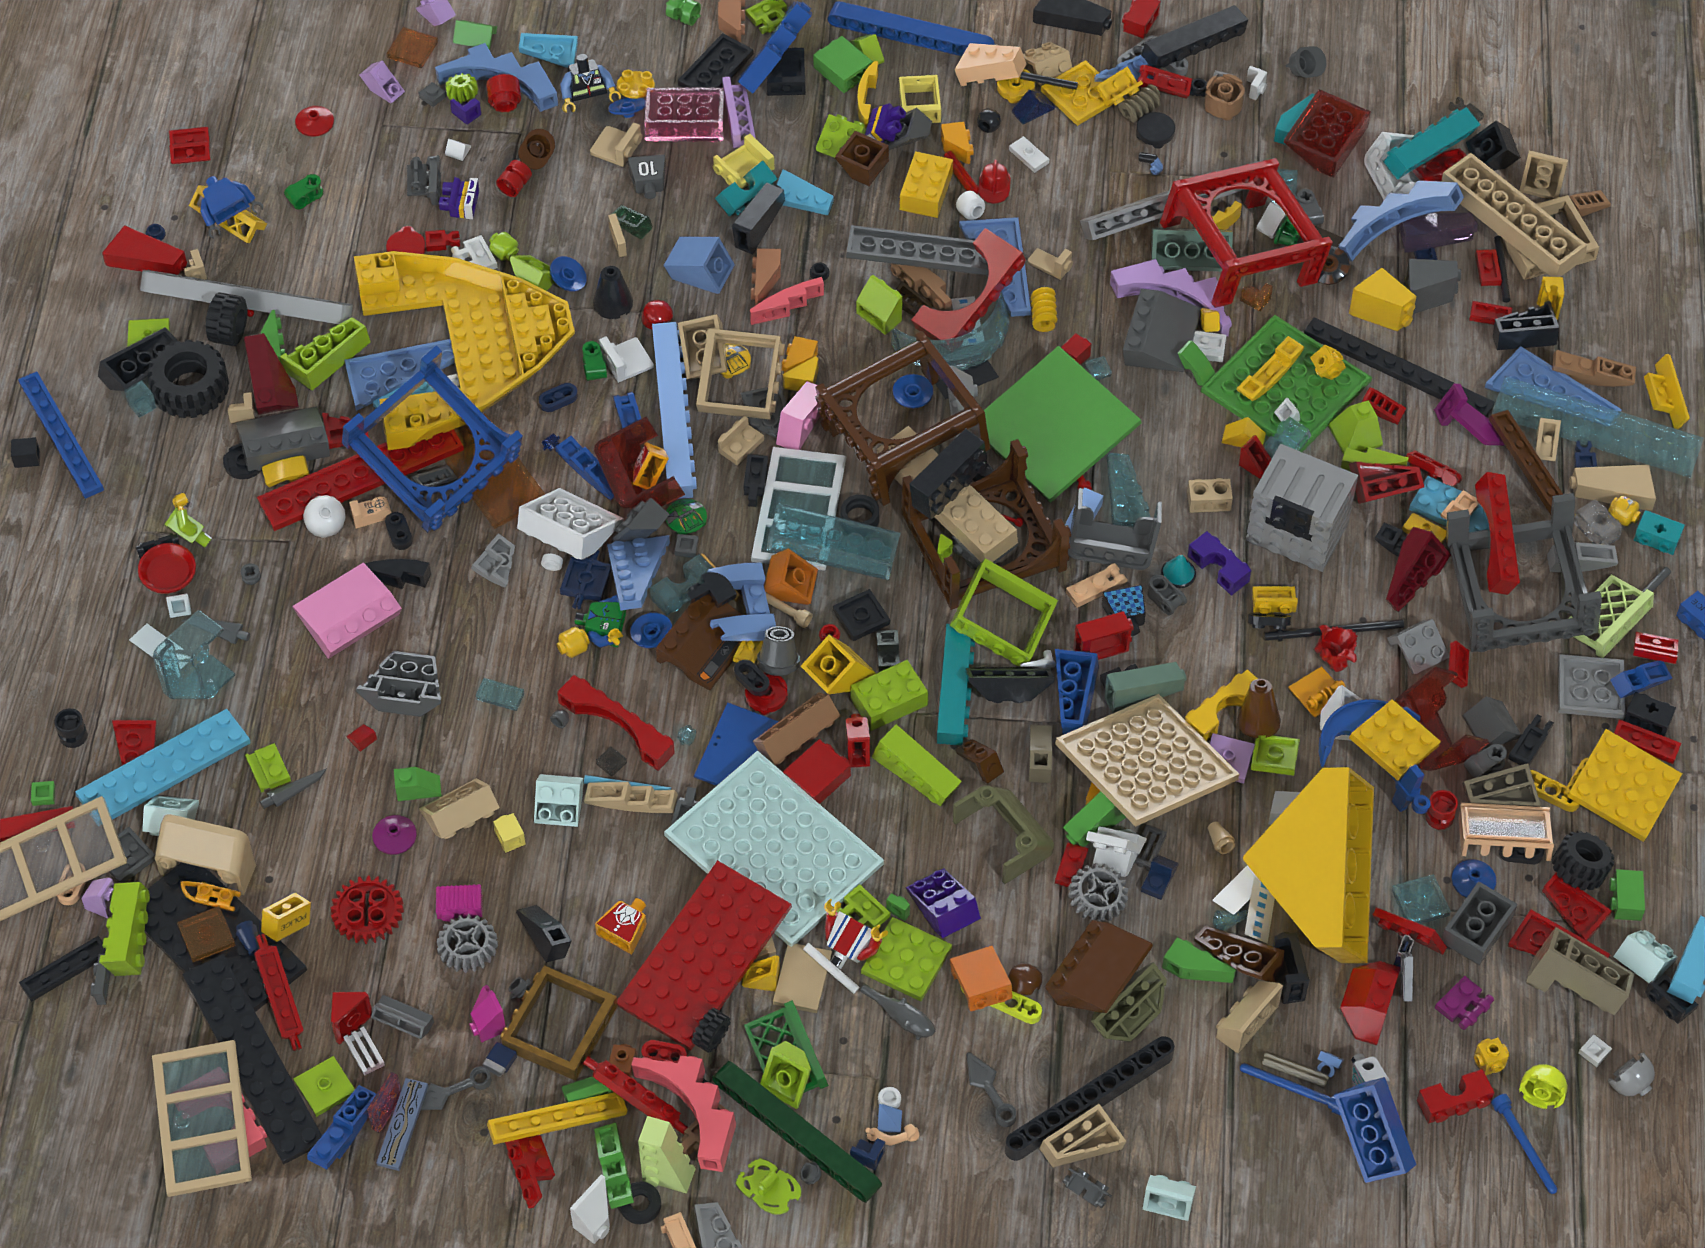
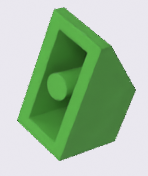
M418 767L394 769L398 801L442 796L440 775Z

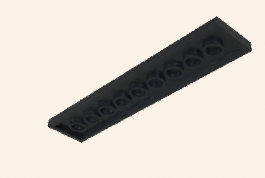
M222 954L182 974L217 1042L235 1041L240 1085L282 1164L284 1165L309 1152L322 1137V1134L225 955Z

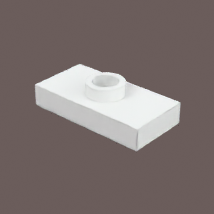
M1024 136L1009 145V151L1034 173L1049 164V158Z

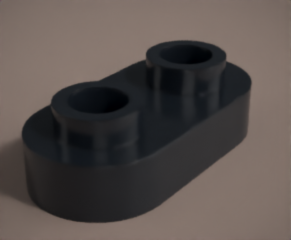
M399 512L387 515L385 525L392 546L398 550L408 549L412 545V535L405 516Z
M1250 613L1248 615V623L1252 624L1253 628L1259 629L1265 628V625L1273 626L1274 629H1286V626L1291 625V616L1285 614Z
M741 660L735 664V678L751 694L763 696L768 693L770 689L769 678L753 662Z
M1503 846L1499 847L1500 857L1507 862L1535 865L1540 863L1544 856V848H1535V856L1526 858L1525 847H1513V854L1510 857H1504L1502 853Z

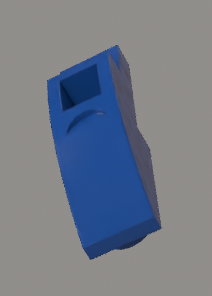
M358 1085L333 1116V1123L309 1151L307 1160L328 1169L336 1158L340 1159L370 1115L371 1109L375 1105L373 1102L376 1100L377 1094Z

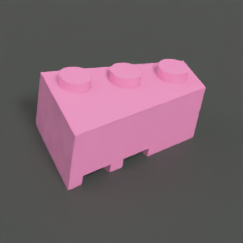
M807 381L781 411L776 445L787 449H801L820 417L818 412L820 407L815 399L817 395L816 384Z

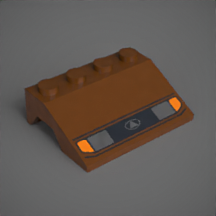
M709 594L688 606L656 647L657 662L661 664L667 661L679 667L689 680L711 690L733 662V657L742 641H722L721 637L725 634L720 627L712 629L710 622L714 619L740 616L741 614L728 603L717 608Z

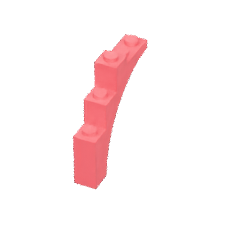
M680 1056L679 1062L674 1063L669 1060L657 1061L647 1057H634L631 1065L635 1078L652 1081L669 1089L679 1096L694 1114L700 1128V1145L697 1156L700 1169L723 1172L736 1128L734 1112L726 1109L717 1110L721 1099L718 1085L710 1082L702 1083L705 1074L703 1059L696 1056Z

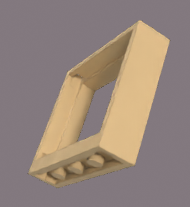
M1569 195L1536 203L1549 215L1564 212L1579 239L1587 244L1584 260L1579 264L1596 260L1599 246ZM1502 238L1504 247L1524 280L1547 274Z
M708 328L696 402L698 412L771 420V414L776 411V401H773L774 394H778L779 382L776 381L777 375H781L782 363L779 362L780 356L784 355L785 344H782L781 336ZM717 342L774 348L765 408L708 402Z

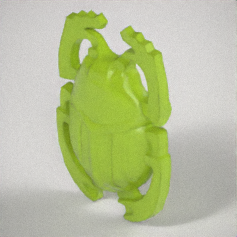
M761 1158L748 1164V1168L754 1167L753 1175L744 1177L745 1173L740 1172L735 1184L748 1198L752 1197L753 1201L762 1210L774 1215L788 1212V1202L793 1199L799 1201L801 1197V1187L795 1178L782 1170H779L776 1174L778 1170L776 1165ZM764 1166L769 1168V1170H759L758 1168ZM746 1180L749 1182L750 1190L744 1186ZM788 1180H790V1182L793 1184L794 1191H791V1186Z

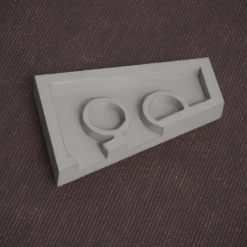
M718 1202L694 1205L693 1209L700 1248H742L740 1241L734 1236L730 1228L731 1225Z

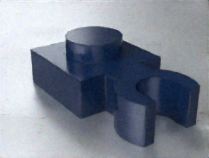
M1580 441L1576 442V452L1574 454L1575 468L1597 467L1596 453L1590 452L1592 447L1591 441L1587 442L1586 447H1582Z

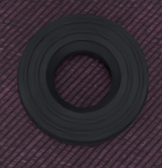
M647 1182L631 1183L633 1198L639 1195L645 1196L649 1200V1205L646 1209L638 1211L630 1203L620 1206V1212L631 1223H649L660 1212V1194L653 1185Z

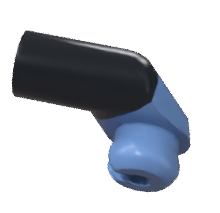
M1145 152L1139 154V161L1149 163L1151 165L1150 171L1153 175H1158L1163 171V164L1157 155Z

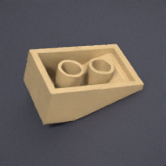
M1529 150L1520 192L1551 200L1559 197L1568 160Z
M717 314L678 323L687 380L700 378L708 328L723 330L722 322ZM717 342L712 375L727 372L725 343Z

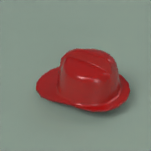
M997 160L986 165L979 176V195L984 201L992 204L1005 201L1010 192V174L1006 167L998 163Z

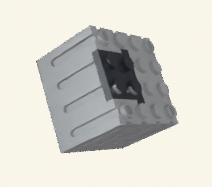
M1280 444L1253 492L1254 498L1251 504L1252 510L1249 517L1250 522L1248 524L1246 541L1266 548L1272 553L1283 555L1292 561L1307 565L1311 569L1323 572L1349 524L1358 475Z

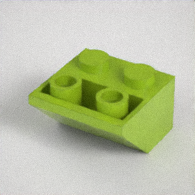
M872 275L856 300V314L886 335L902 321V296L897 290L889 287L882 279Z

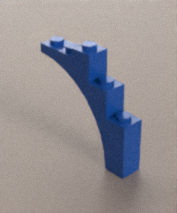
M793 1L771 37L738 79V82L752 94L780 61L783 53L812 16L811 8L806 3Z

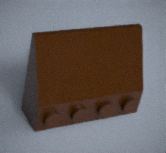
M1092 920L1080 938L1075 942L1068 955L1063 959L1058 969L1051 976L1045 988L1057 1005L1107 1013L1148 955L1153 944L1108 922Z

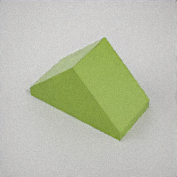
M866 34L850 41L851 44L873 62L878 61V65L884 63V57L876 34Z

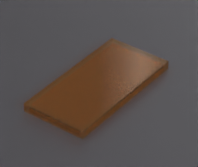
M467 424L454 429L463 444L464 451L443 459L458 479L470 468L475 454L474 438ZM483 439L479 441L481 446L490 445L488 442L485 443ZM484 450L479 453L480 458L483 460L494 458V454L491 451ZM519 458L511 464L507 462L503 466L504 470L498 476H491L488 479L489 483L482 490L477 489L472 493L474 495L472 500L494 529L517 518L519 506L545 495ZM479 463L475 466V468L477 470H480V467L487 465H482L481 463ZM464 478L462 480L463 483H467L468 479Z

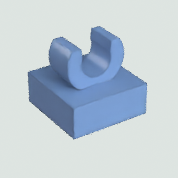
M1322 1050L1318 1056V1060L1322 1061V1063L1318 1065L1317 1070L1321 1072L1324 1066H1329V1077H1333L1336 1072L1335 1068L1340 1069L1344 1059Z

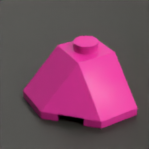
M488 985L483 986L471 1012L472 1023L469 1024L473 1035H478L481 1043L500 1035L506 1027L503 1010L495 993L492 990L490 991Z

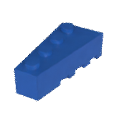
M1055 649L1063 735L1088 723L1099 671L1097 653Z

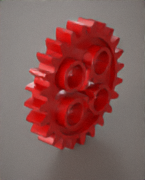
M369 875L366 881L358 877V883L349 880V887L342 885L343 892L336 891L337 898L332 899L333 906L330 907L331 918L335 929H339L341 936L346 934L347 940L354 937L356 943L360 939H364V943L367 944L368 940L372 938L373 942L376 943L378 936L384 940V933L387 932L392 935L391 927L398 928V921L403 920L401 914L404 913L402 897H400L399 890H395L394 884L388 886L387 879L380 883L379 876L374 881H371ZM367 893H370V894H369V905H370V907H368V918H369V922H368V926H365V922H366L365 913H366V910H367V907H366V905H367V904H366V894H367ZM378 898H383L381 901H375ZM354 918H360L357 921H351ZM376 918H382L379 921H374Z

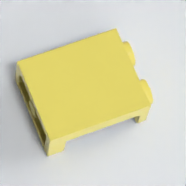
M748 134L744 137V145L722 159L715 155L713 157V169L717 175H721L729 186L736 182L743 189L748 186L743 177L760 162L764 161L771 171L775 169L774 156L751 134Z

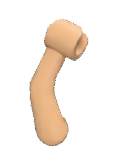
M913 1124L905 1126V1132L898 1135H887L877 1128H866L865 1130L870 1141L875 1142L878 1138L885 1141V1145L889 1146L907 1140L910 1142L916 1141L920 1136L918 1128L914 1127Z

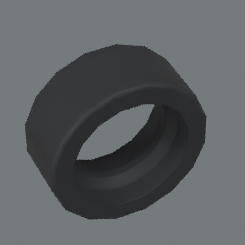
M856 494L848 497L841 505V524L849 533L865 535L877 528L879 524V506L872 497ZM855 508H865L872 513V517L864 522H856L848 517V512Z

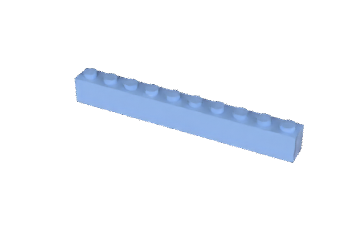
M676 322L652 324L663 447L669 458L665 465L668 500L693 498V489H697L696 477L691 475L692 472H695L694 460H690V456H693V444H688V439H692L691 427L686 425V423H690L689 410L685 411V407L688 406V394H683V390H687L686 378H682V374H685L684 362H680V358H683L682 346L678 344V342H681L680 333L677 330Z

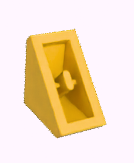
M817 356L782 374L784 389L799 391L807 381L815 384L818 375Z
M1249 417L1225 426L1221 443L1243 447L1253 435H1256L1263 445L1266 433Z
M774 955L754 962L743 976L742 986L775 992L780 974L779 956Z

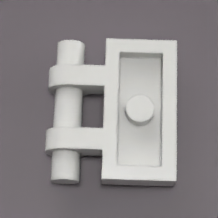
M482 235L464 241V248L461 250L457 246L451 248L452 257L462 260L470 257L471 261L469 262L490 269L498 268L497 262Z

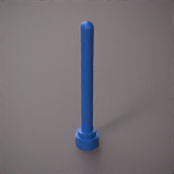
M1245 1063L1240 1065L1241 1072L1325 1104L1332 1110L1331 1112L1340 1115L1334 1095L1332 1097Z
M1507 1094L1497 1096L1491 1101L1493 1108L1496 1112L1503 1114L1548 1192L1555 1194L1557 1187L1512 1113L1510 1098Z

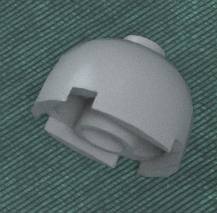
M1644 1052L1638 1054L1641 1057L1639 1060L1636 1061L1632 1058L1613 1074L1617 1076L1614 1080L1608 1079L1610 1085L1619 1094L1630 1097L1640 1094L1642 1097L1652 1089L1650 1084L1654 1080L1655 1070Z

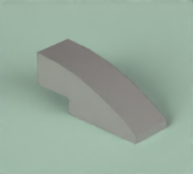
M1575 542L1582 572L1608 568L1618 564L1615 546ZM1552 545L1547 553L1549 571L1562 572L1555 545Z

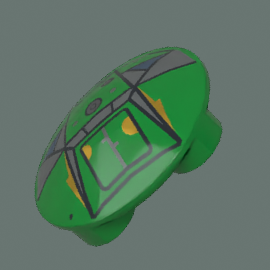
M681 499L672 503L667 509L669 516L666 518V522L677 534L688 535V533L698 531L707 523L706 509L696 500Z

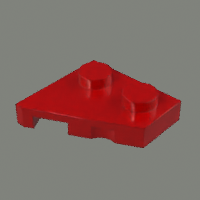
M322 413L329 449L343 447V426L351 419L340 416V418L329 417V413Z

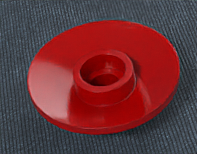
M310 106L301 110L296 116V128L306 136H321L333 127L334 116L325 107Z

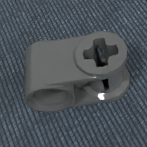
M1309 189L1300 190L1297 194V200L1314 225L1323 224V212L1318 205L1314 193Z
M1160 574L1152 576L1148 587V597L1165 614L1172 615L1177 607L1187 603L1184 593L1177 589L1165 576Z
M1493 744L1469 757L1465 761L1464 767L1473 778L1501 771L1505 765L1507 751L1502 745Z

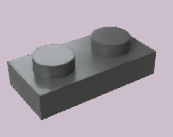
M99 954L98 963H94L93 968L96 978L95 983L91 984V996L95 997L97 1005H106L111 972L99 963L100 955H105Z

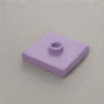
M1213 733L1210 745L1240 774L1236 782L1244 784L1255 744Z

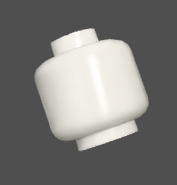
M966 191L959 196L956 208L966 219L974 220L981 217L984 213L985 202L974 191Z

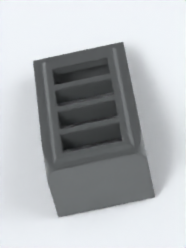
M448 465L412 476L411 481L428 487L445 486L458 480ZM423 491L420 494L426 498L428 493Z

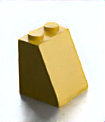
M1380 268L1353 288L1349 314L1394 331H1399L1401 328L1411 324L1417 296L1386 270Z
M830 634L801 665L827 694L850 692L852 684L877 674L849 646Z

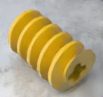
M1038 288L1032 292L1030 297L1032 325L1039 332L1054 330L1055 323L1058 320L1055 303L1056 293L1052 288Z

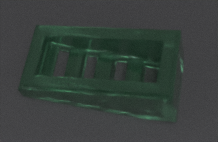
M620 205L612 213H616L621 228L639 239H642L653 228L648 216L624 205Z

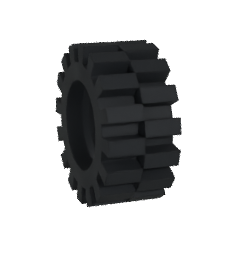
M712 1008L703 1016V1020H700L699 1026L695 1029L696 1032L693 1033L692 1043L708 1053L712 1052L722 1042L721 1039L725 1037V1032L729 1029L728 1026L731 1023V1018Z

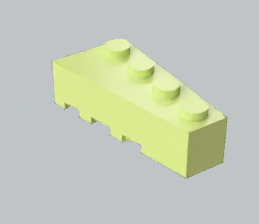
M647 1116L638 1140L642 1180L654 1187L659 1185L687 1194L696 1170L694 1165H689L690 1158L688 1155L683 1154L684 1147L682 1143L677 1141L678 1136L671 1123Z

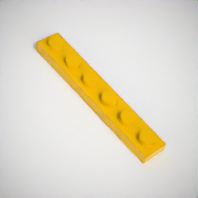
M613 1092L488 1120L487 1126L495 1145L625 1116L628 1110L624 1099Z

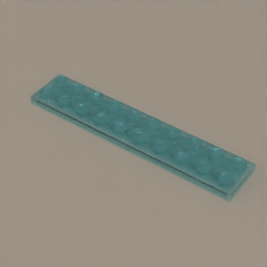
M1507 376L1504 378L1492 414L1508 410L1517 424L1536 430L1540 418L1561 420L1559 437L1575 442L1580 441L1584 445L1591 441L1594 448L1690 478L1704 440L1703 437Z

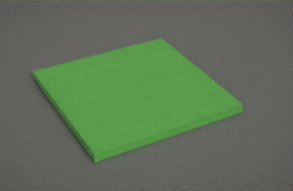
M1274 315L1201 387V392L1241 419L1249 417L1267 436L1279 444L1303 452L1325 430L1329 423L1372 381V377L1343 359L1342 361L1346 368L1338 377L1333 380L1325 377L1321 378L1315 372L1316 367L1310 357L1323 345ZM1287 336L1304 346V350L1290 369L1264 395L1251 401L1237 391V387L1249 375L1253 376L1275 354V349ZM1286 398H1289L1300 413V421L1288 427H1285L1274 413Z
M1057 346L984 410L990 447L1006 460L1010 453V441L1018 439L1028 452V458H1026L1027 470H1025L1026 480L1050 503L1142 423L1138 416L1060 346Z

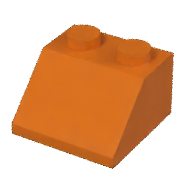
M789 548L778 552L770 558L764 585L765 592L780 601L809 605L811 604L818 569Z

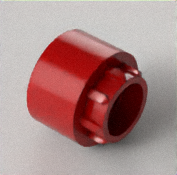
M500 74L491 77L487 81L488 103L498 112L513 111L521 101L519 79L513 75Z

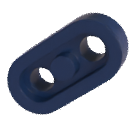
M564 383L543 392L539 396L540 408L545 412H553L575 402L578 397L576 386L571 383Z

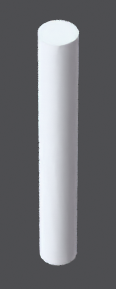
M810 943L803 948L807 954L853 994L860 988Z

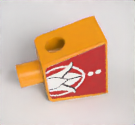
M647 442L644 444L634 465V485L651 492L653 491L669 459L664 449Z
M635 898L631 905L618 901L595 923L596 935L632 955L647 925L646 915L642 913L646 904L639 898Z

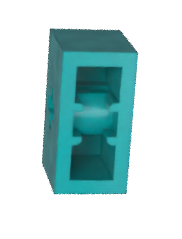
M1645 510L1633 541L1673 555L1685 524Z

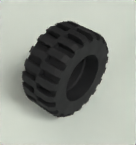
M185 340V342L181 343L180 341L174 342L172 346L167 345L163 348L162 352L159 351L155 355V359H152L149 364L150 367L147 375L153 400L162 411L168 412L169 415L174 417L178 415L179 418H186V416L197 418V415L200 414L204 416L209 413V410H215L218 407V403L221 404L228 393L229 378L224 359L218 350L209 344L204 345L202 341L196 340V342H192V340ZM186 373H200L204 375L200 381L192 385L181 386L172 383L177 377Z

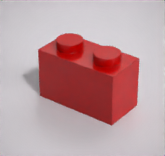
M1133 0L1129 12H1125L1122 18V23H1124L1123 32L1144 39L1160 13L1161 1Z

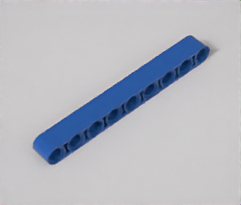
M840 1L833 4L828 16V22L835 27L864 34H876L877 37L958 56H963L970 43L995 44L994 40L987 35Z

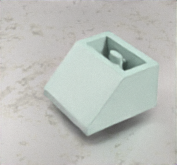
M540 774L536 780L534 823L578 827L583 796V778Z
M1640 930L1628 935L1613 956L1648 983L1657 981L1677 959V956L1673 954L1672 948L1658 943L1654 940L1655 936L1646 930Z

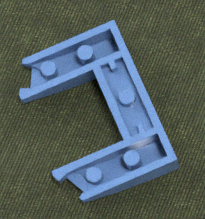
M742 563L708 569L707 573H719L730 581L734 589H741L747 615L711 620V628L720 627L725 634L721 637L722 641H763L766 630L775 627L776 622L774 614H770L763 585L766 579L762 563Z

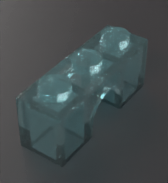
M698 554L683 565L686 582L677 584L665 577L650 588L651 600L667 616L672 612L678 611L683 604L688 602L686 597L687 592H689L688 589L696 583L703 584L700 580L701 575L707 573L708 569L713 567Z

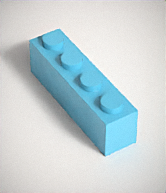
M1700 916L1691 933L1667 990L1668 993L1693 1004L1696 996L1701 998L1705 990V985L1703 984L1705 980V917Z

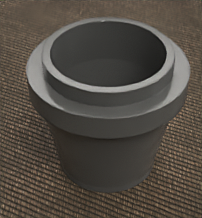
M775 626L766 630L761 651L757 655V665L761 670L770 675L783 676L798 669L800 656L796 651L794 632L791 629Z

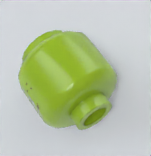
M507 232L495 233L489 240V250L501 261H510V257L517 255L519 251L518 242Z

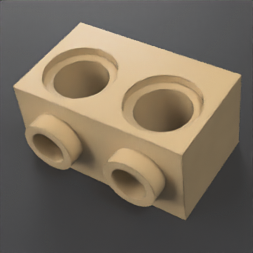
M1230 479L1189 480L1187 489L1189 513L1231 511L1233 498Z

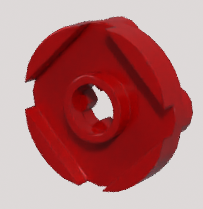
M766 675L770 681L769 690L771 691L768 696H755L745 689L747 704L761 715H768L770 712H775L782 708L788 700L787 684L781 676Z

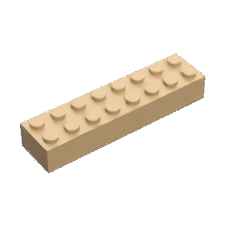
M1472 153L1443 172L1442 182L1458 183L1464 196L1460 203L1463 207L1551 277L1563 276L1584 260L1587 248L1586 243Z
M907 426L891 439H903L917 433ZM884 445L877 448V453L883 451ZM933 449L920 454L907 463L895 476V479L901 485L903 477L910 475L912 480H914L939 454ZM971 485L964 487L956 499L950 501L944 510L935 516L980 562L985 558L993 562L1018 543L1017 529Z

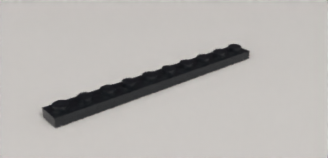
M1313 317L1304 330V334L1315 341L1332 347L1348 357L1442 400L1454 384L1450 380ZM1462 387L1468 398L1467 403L1487 417L1495 402Z

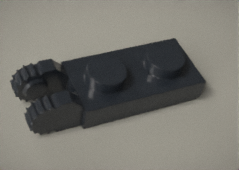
M1537 714L1531 724L1529 723L1510 752L1508 759L1519 765L1528 763L1530 766L1547 739L1554 722L1549 720L1544 729L1541 730L1537 726L1540 724L1542 716Z

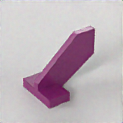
M1454 383L1434 409L1441 426H1448L1454 418L1482 444L1504 446L1505 444L1488 418L1467 403L1468 398L1461 384Z

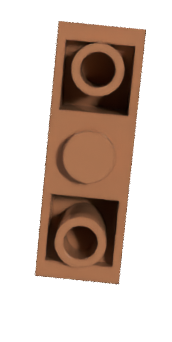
M720 0L718 2L719 29L729 37L741 42V35H745V24H741V21H745V9H742V7H745V0Z

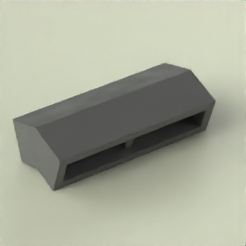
M382 995L378 1003L374 1005L371 1015L372 1019L419 1039L428 1034L434 1023L432 1015L385 995Z

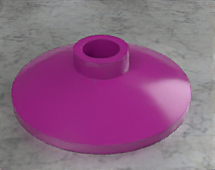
M392 815L380 820L374 827L372 834L373 842L377 849L390 855L406 852L413 846L417 837L416 827L413 822L400 815Z

